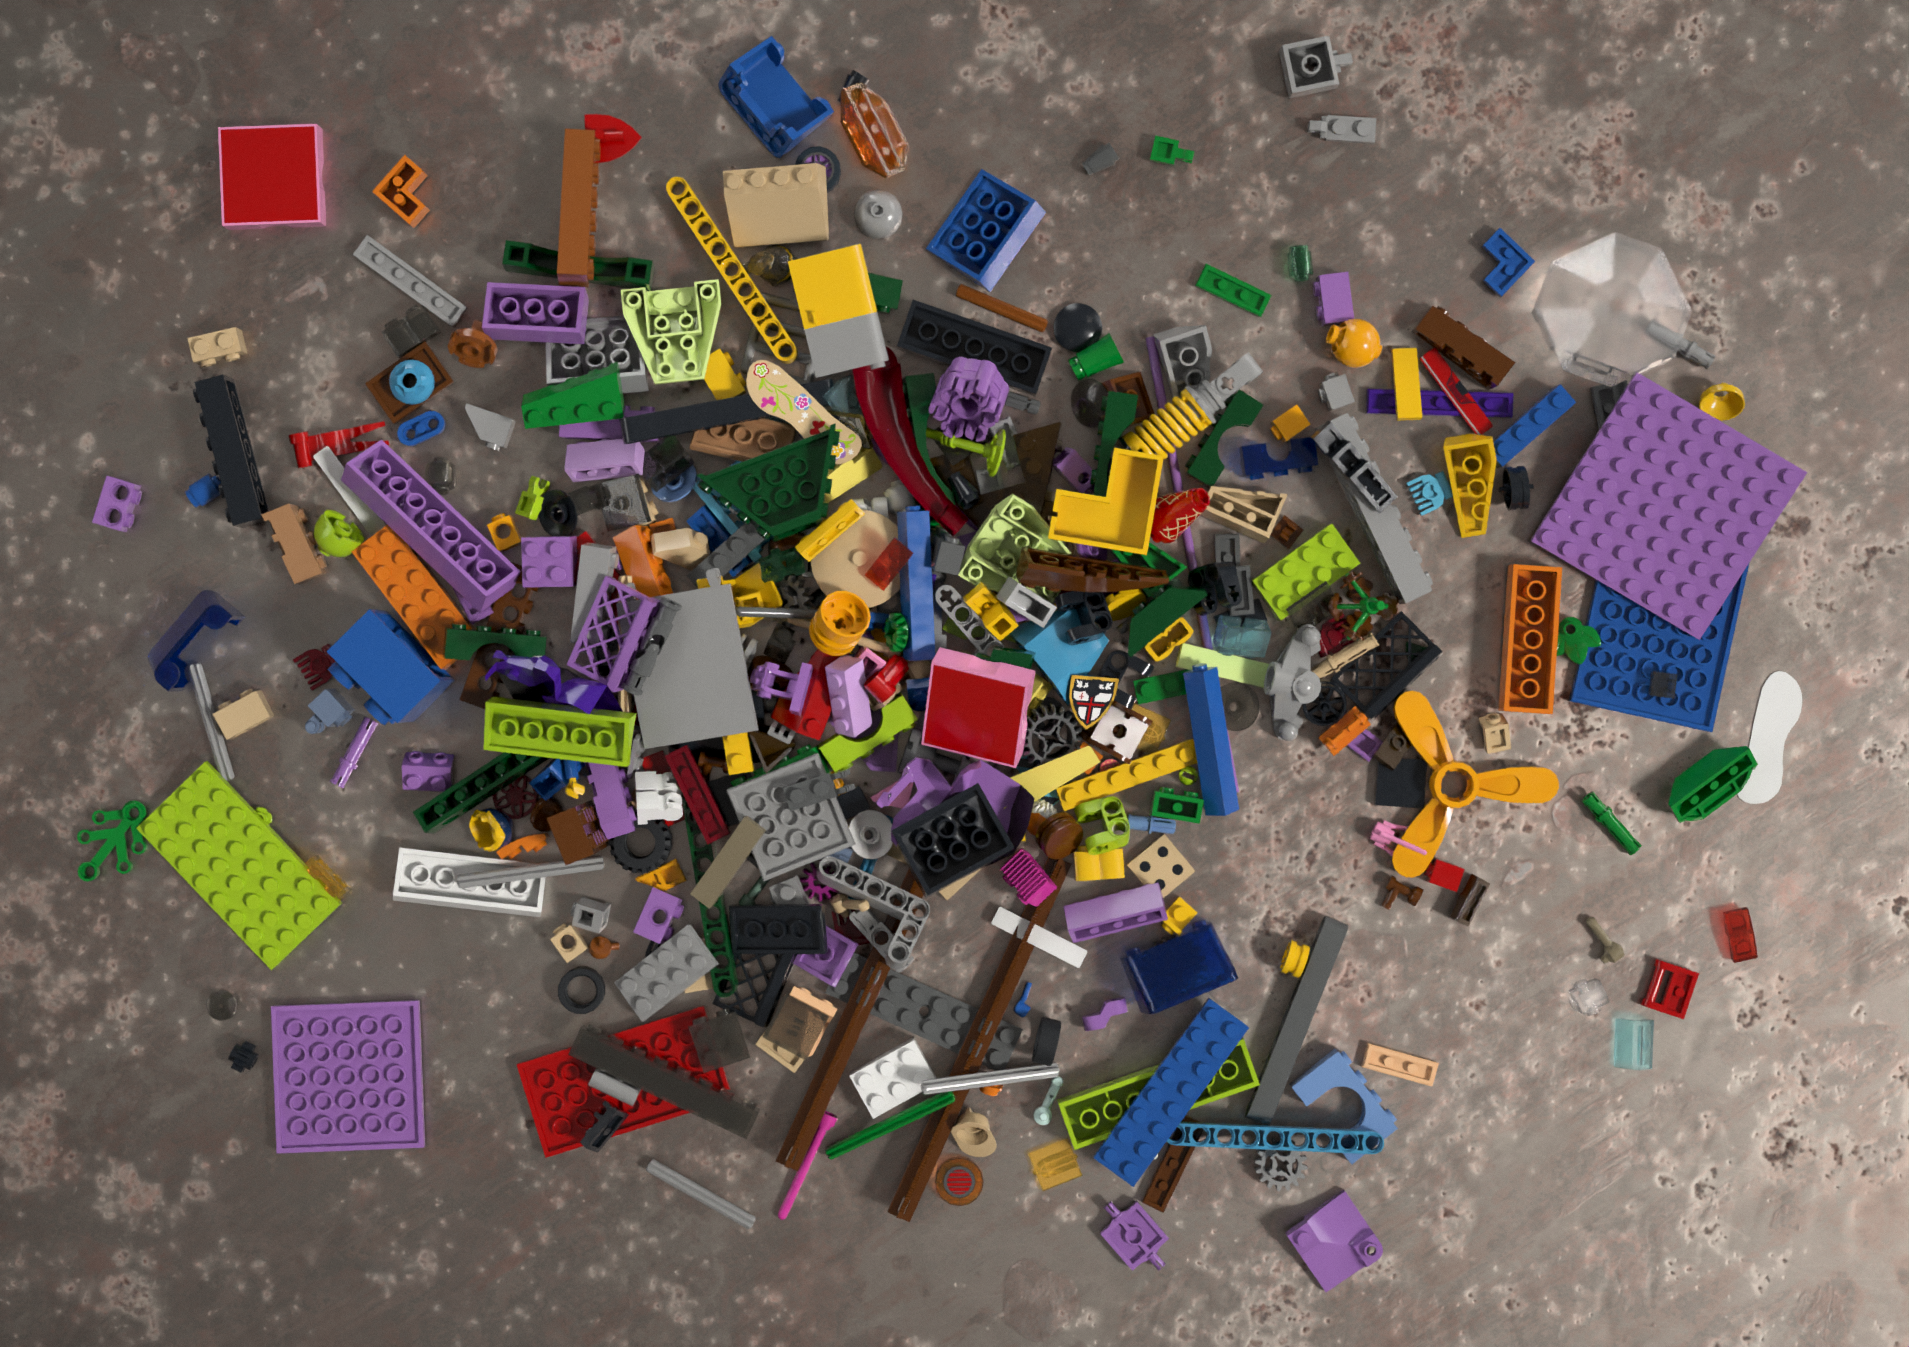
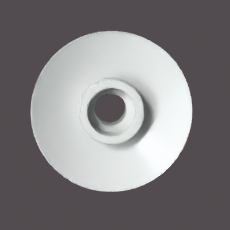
M866 810L858 813L851 820L848 827L855 841V845L851 846V848L857 855L865 859H877L884 856L890 850L893 844L891 841L892 824L883 813L875 810ZM866 831H869L871 834L869 840L865 838L864 834Z

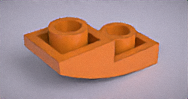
M548 833L524 836L510 842L496 851L501 859L508 856L510 860L522 851L520 846H523L527 853L531 850H534L536 853L547 845L545 840L550 836Z

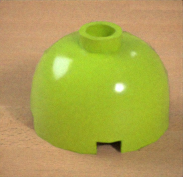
M326 510L318 518L313 535L322 554L344 558L353 554L352 551L364 541V536L356 524L352 522L349 525L343 521L346 516L334 510Z

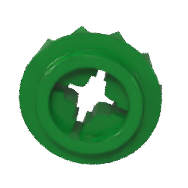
M890 613L889 618L885 620L886 626L884 627L886 646L889 647L891 652H901L908 641V624L901 613Z

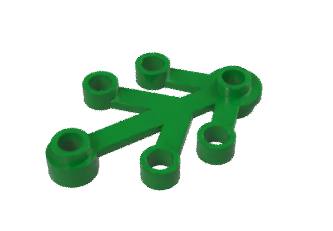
M134 800L127 802L122 810L107 812L105 810H97L93 813L92 820L97 825L105 824L108 820L122 819V821L116 828L96 831L85 829L77 834V840L81 844H89L95 840L107 839L91 861L84 862L79 866L78 876L81 880L87 882L95 880L100 874L99 867L115 846L118 859L116 864L117 871L121 874L132 871L133 863L128 859L125 833L131 826L133 836L131 850L133 853L143 854L147 851L148 844L143 840V835L136 829L147 816V810L143 803ZM133 808H136L139 812L137 817L131 815ZM98 813H102L104 815V820L102 822H99L97 820ZM84 832L89 834L88 841L82 839ZM138 842L142 843L143 845L142 851H138L136 849V844ZM122 862L128 864L126 871L121 869ZM89 866L94 869L92 876L87 874Z

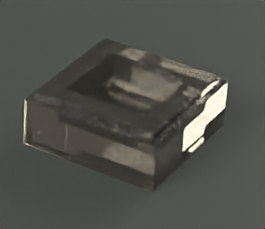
M1651 671L1648 695L1674 699L1678 674Z

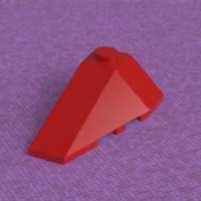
M817 649L808 664H812L813 672L801 716L790 712L789 709L792 701L778 697L771 718L796 733L820 741L831 713L825 667L841 656H832Z

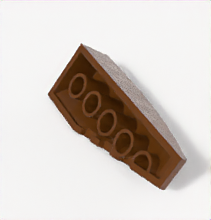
M1022 547L1016 571L1017 579L1023 586L1029 588L1042 586L1053 592H1059L1060 590L1117 592L1143 589L1168 584L1169 577L1165 570Z

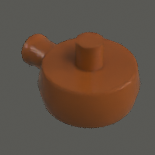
M602 936L593 938L589 943V953L596 959H605L612 950H619L620 948L619 942L611 943Z

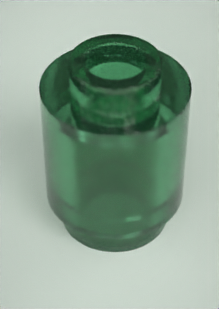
M1308 245L1289 247V253L1287 254L1289 277L1294 278L1295 282L1309 280V276L1314 273L1312 254L1308 249Z

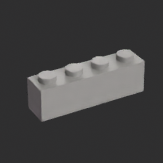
M589 542L581 545L571 643L577 642L605 576L613 578L614 568H617L619 554L616 553L617 547ZM609 584V587L606 591L609 601L611 599V593H613L615 590V586ZM606 606L598 609L597 617L599 623L608 621L609 615ZM606 624L601 626L605 640L610 637V627ZM596 628L589 630L587 635L589 644L599 643L600 639Z

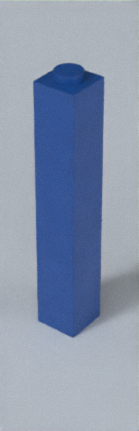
M905 506L906 511L897 512L901 614L904 616L909 629L908 641L903 649V658L909 661L933 660L935 657L929 511L920 510V506Z
M1206 663L1193 665V669L1184 672L1183 675L1204 799V809L1206 816H1226L1239 810L1220 681L1217 667H1207Z

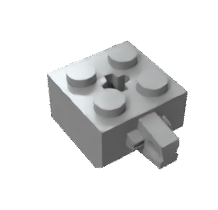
M1329 36L1285 44L1279 50L1289 99L1337 89L1339 86L1337 73H1341L1340 67L1349 66L1353 63L1351 53L1338 55L1337 50L1332 51ZM1307 63H1309V66L1311 67L1314 66L1312 72H1310L1309 69H1305V65Z

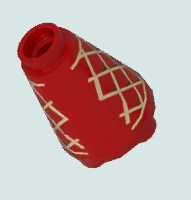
M1192 488L1157 496L1150 534L1152 540L1155 543L1163 542L1170 544L1179 538L1210 504L1208 493L1203 488Z

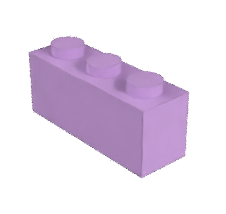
M623 438L569 444L566 450L564 470L573 482L642 475L645 449L640 442L624 444Z
M843 655L825 667L835 733L856 737L873 725L868 691L863 686L866 681L863 659Z

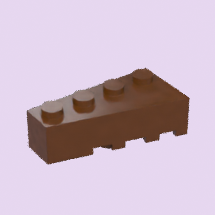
M1430 307L1411 332L1432 348L1435 347L1441 355L1487 390L1497 387L1516 362L1488 344L1480 336L1469 331V328L1462 322H1456L1450 318V314L1442 307Z

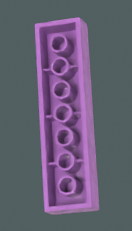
M382 439L346 463L341 481L478 612H482L514 588L521 571Z

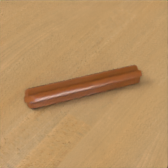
M960 284L956 291V296L1039 332H1044L1048 324L1047 319L966 285Z

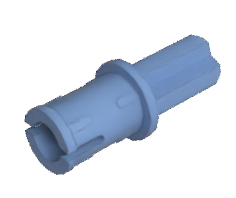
M1128 814L1127 817L1130 829L1148 831V834H1151V832L1174 834L1176 829V821L1171 819L1154 818L1152 815L1146 817Z

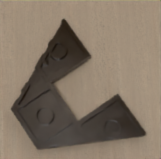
M1061 422L1013 435L1025 482L982 495L978 494L980 501L969 509L964 510L962 506H958L978 529L995 505L1012 493L1031 504L1042 516L1048 483L1050 482L1053 469V460L1056 455L1059 432L1062 427ZM962 449L930 458L936 474L951 491L948 478L956 472H960L978 490L968 450Z

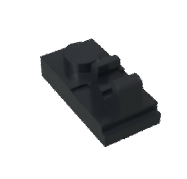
M607 1101L602 1103L607 1109L605 1114L603 1115L597 1111L594 1113V1116L599 1121L586 1131L584 1138L580 1141L586 1149L597 1153L629 1115Z

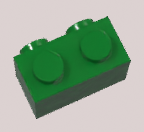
M1160 787L1159 791L1153 790L1149 814L1200 824L1204 799L1198 798V793L1184 791L1183 795L1174 794V789Z

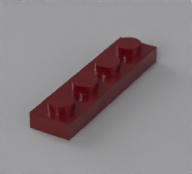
M688 745L665 755L667 763L707 845L731 834Z

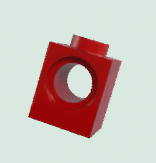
M1433 858L1424 871V876H1427L1425 881L1457 892L1465 869Z

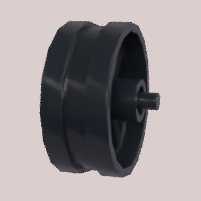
M1525 466L1505 467L1502 477L1503 487H1499V492H1503L1506 508L1508 511L1518 508L1520 510L1528 509L1530 489H1534V485L1529 484Z
M1320 679L1321 688H1329L1328 692L1320 691L1319 696L1311 702L1316 703V705L1309 710L1306 704H1302L1306 718L1313 724L1330 726L1343 718L1347 705L1346 696L1343 688L1337 682L1329 679ZM1334 690L1340 694V697L1330 698ZM1342 702L1339 710L1331 705ZM1320 710L1322 712V716L1319 717L1314 715L1313 713ZM1332 711L1334 713L1326 717L1327 712Z

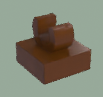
M1284 515L1274 527L1270 536L1289 550L1304 530Z

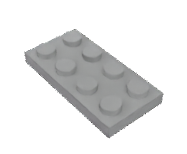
M689 924L614 983L640 1020L644 1022L719 963L691 924Z

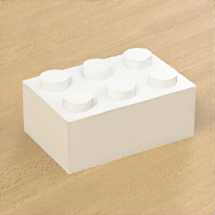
M914 1037L856 1068L849 1075L873 1119L921 1093V1082L923 1080L936 1078Z

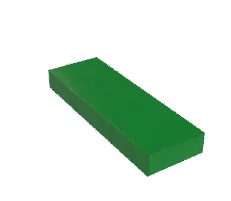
M1205 264L1195 284V287L1259 318L1262 317L1272 296L1208 264Z

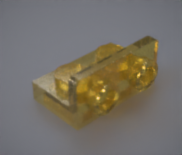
M319 855L312 856L305 863L309 867L307 869L308 873L314 879H320L326 885L324 887L325 890L332 897L335 898L337 896L341 901L352 890Z

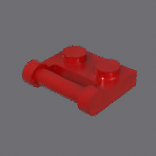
M1656 959L1654 963L1656 968L1646 998L1642 999L1641 1005L1684 1019L1699 973ZM1668 970L1671 971V975L1660 1004L1655 1002L1664 972Z

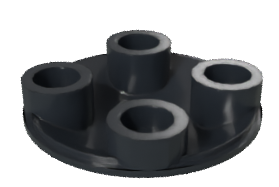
M1075 303L1064 307L1057 314L1054 321V335L1062 347L1072 352H1080L1099 341L1102 334L1100 316L1092 307L1086 304Z

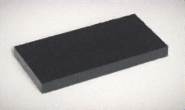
M732 904L729 906L732 954L828 953L824 904Z

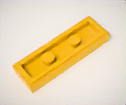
M1417 348L1392 349L1397 421L1421 420L1422 406Z

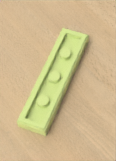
M1185 643L1180 645L1175 667L1192 670L1193 665L1206 663L1207 667H1217L1218 675L1221 678L1264 688L1265 675L1269 666L1267 663Z

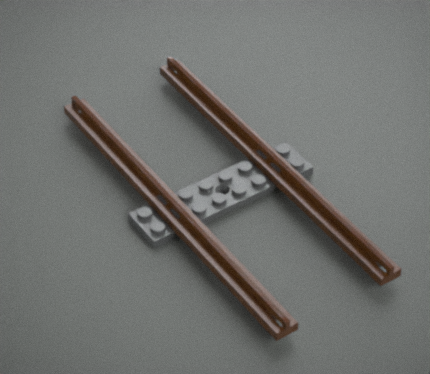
M1047 857L1042 869L1054 882L1057 889L1050 893L1039 906L1035 907L1029 903L1025 906L1021 917L1030 921L1022 939L1017 937V925L979 1009L890 969L885 962V958L874 946L868 958L854 952L836 987L828 985L826 989V994L847 1003L776 1158V1162L784 1165V1167L796 1171L799 1170L869 1014L957 1053L958 1056L948 1077L978 1073L981 1065L994 1071L1006 1068L1023 1029L1002 1020V1017L1035 947L1027 942L1035 924L1042 928L1044 927L1072 865L1071 863L1063 859H1050ZM1055 862H1057L1056 865H1055V867H1054V870H1053L1051 876H1049L1050 873H1051V871H1052V868H1053ZM908 869L900 889L922 899L924 895L910 869ZM895 898L892 905L900 906L901 902ZM913 909V910H912V913H913L914 915H915L917 909ZM887 915L884 924L895 935L901 921ZM908 930L902 931L904 937ZM880 931L876 939L877 944H886L889 939L888 934L885 931ZM922 1006H926L929 1010L925 1016L919 1013V1009ZM970 1089L952 1091L956 1100L952 1104L931 1113L887 1210L888 1213L896 1216V1218L910 1222ZM791 1147H793L792 1150H791V1152H790V1154H789V1156H788V1159L786 1160L787 1155H788V1153H789ZM903 1197H904V1201H903V1203H902V1205H901V1207H900V1209H899V1211H898V1208H899V1206H900V1204H901V1202H902V1199H903Z

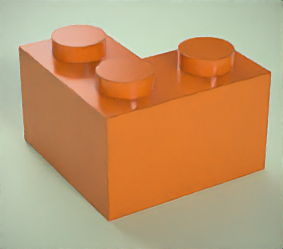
M404 155L372 192L413 228L430 211L412 194L428 175Z

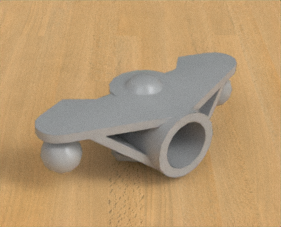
M1303 624L1297 629L1277 661H1272L1269 664L1265 675L1264 693L1269 695L1274 734L1277 738L1285 741H1292L1298 735V729L1303 723V719L1298 713L1301 705L1313 702L1321 691L1320 679L1311 671V656L1320 651L1319 641L1321 634L1311 624Z

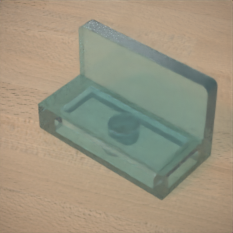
M1615 1020L1614 1067L1632 1070L1652 1069L1654 1020Z

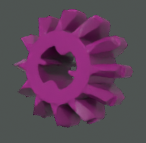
M811 862L812 872L807 868L803 869V873L809 877L800 878V882H808V885L804 886L803 889L804 891L812 890L808 896L810 899L814 897L815 893H818L817 899L821 902L823 899L822 893H825L827 899L830 900L832 895L829 890L838 893V891L827 885L822 887L821 884H815L814 880H817L815 876L817 875L818 868L814 862ZM827 866V868H823V871L826 874L830 875L835 873V871H829L831 867Z

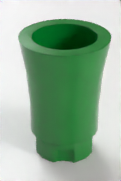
M1110 333L1088 348L1076 353L1077 356L1068 359L1078 381L1086 376L1089 378L1098 372L1124 363Z

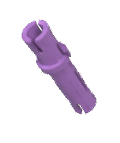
M364 716L344 757L339 759L340 764L330 780L331 783L336 785L340 776H342L338 786L341 788L345 787L353 769H357L358 765L356 763L379 723L372 720L369 727L366 728L370 718Z

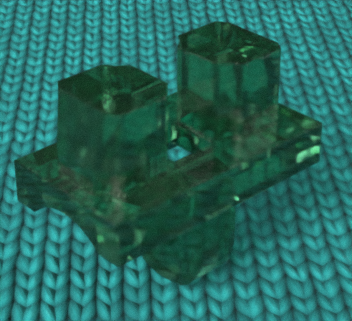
M795 547L784 551L775 548L770 550L771 555L759 559L762 572L761 579L764 583L769 581L776 583L782 581L784 576L790 574L798 576L805 573L804 558ZM783 561H786V567L782 564Z

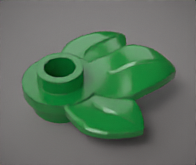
M1567 617L1560 622L1558 627L1557 656L1566 653L1573 662L1580 665L1587 656L1588 647L1601 646V639L1593 627L1582 625L1581 621L1575 617ZM1567 625H1574L1575 632L1572 634L1567 633Z

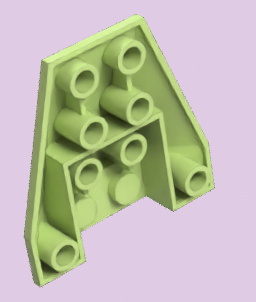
M719 279L694 282L693 287L647 291L645 287L622 289L623 315L655 385L705 379L721 308Z
M1012 493L995 505L968 544L958 576L975 586L982 582L989 590L999 592L1008 577L1019 582L1016 571L1022 547L1069 555L1073 554L1062 541L1048 539L1050 526L1031 504ZM1042 586L1029 588L1051 603L1054 602V598L1061 592V590L1059 592L1049 591Z

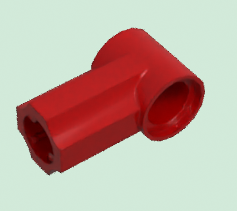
M896 654L892 655L886 661L885 666L880 671L872 674L863 686L880 704L885 702L896 691L895 686L909 670L908 662L903 657Z

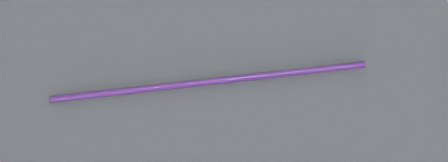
M1153 336L1145 339L1158 409L1162 408L1165 410L1164 405L1167 403L1158 350ZM1175 447L1173 454L1167 451L1174 493L1183 491ZM1189 526L1182 533V539L1190 573L1191 570L1198 568L1191 528ZM1197 614L1203 648L1213 650L1207 615L1200 616ZM1228 733V740H1229V746H1230V752H1231V759H1232V765H1233V772H1234V778H1235L1236 791L1239 792L1238 781H1237V776H1236V771H1235V765H1234V760H1233V755H1232V749H1231V744H1230V738H1229V733Z

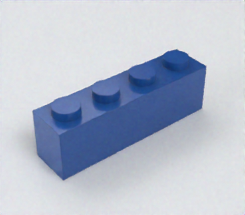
M1561 384L1553 387L1493 440L1497 458V469L1508 463L1576 403Z

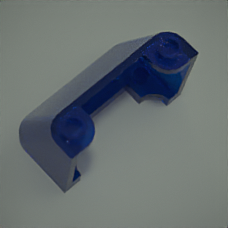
M212 590L200 592L150 650L148 662L155 680L168 692L183 691L190 681L185 675V669L189 664L180 657L205 626L216 630L223 628L227 623L238 626L246 616L217 592Z
M1203 919L1193 923V928L1188 933L1149 949L1140 950L1138 946L1125 951L1126 955L1121 957L1120 960L1141 1013L1151 1015L1238 979L1236 970L1212 922H1206Z

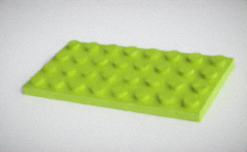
M205 761L136 828L270 970L277 967L342 904L339 898L208 761Z

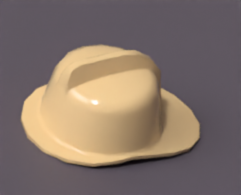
M967 1108L966 1112L959 1116L956 1125L952 1127V1136L964 1153L974 1157L989 1156L995 1152L997 1145L990 1131L988 1119L980 1113H974L971 1108Z

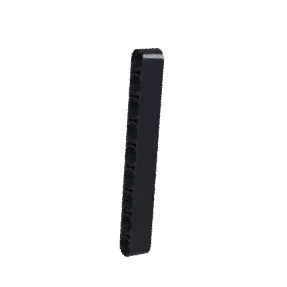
M833 379L800 384L823 407L838 403ZM747 394L619 419L624 444H632L774 416L760 409L751 396Z

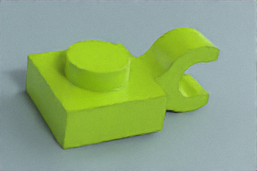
M531 476L527 492L522 491L515 514L536 521L544 497L540 495L548 490L550 482L542 479L538 486L540 478Z

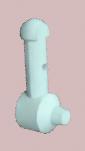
M1060 1076L1052 1078V1083L1042 1106L1034 1110L1033 1116L1039 1125H1047L1052 1119L1050 1110L1060 1087L1063 1086V1079Z

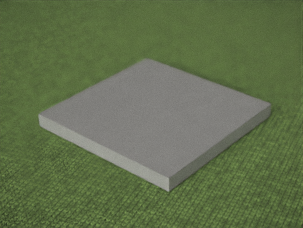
M819 753L726 790L739 822L745 816H748L766 830L751 851L763 881L855 845L837 797L790 812L783 787L827 774Z

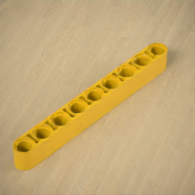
M681 177L671 178L667 182L666 191L774 355L784 364L793 363L798 357L796 345L689 184ZM676 185H684L682 194H673V189ZM695 204L698 206V210L694 215H687L686 210L690 205ZM703 225H711V232L708 235H700V229ZM717 245H724V253L720 256H715L713 254L714 248ZM731 265L738 266V272L734 276L727 275V268ZM745 285H750L752 287L751 293L748 296H741L740 289ZM758 305H763L765 307L764 314L760 317L754 316V308ZM772 325L778 326V334L774 337H768L767 329ZM782 347H792V353L789 357H781L780 350Z

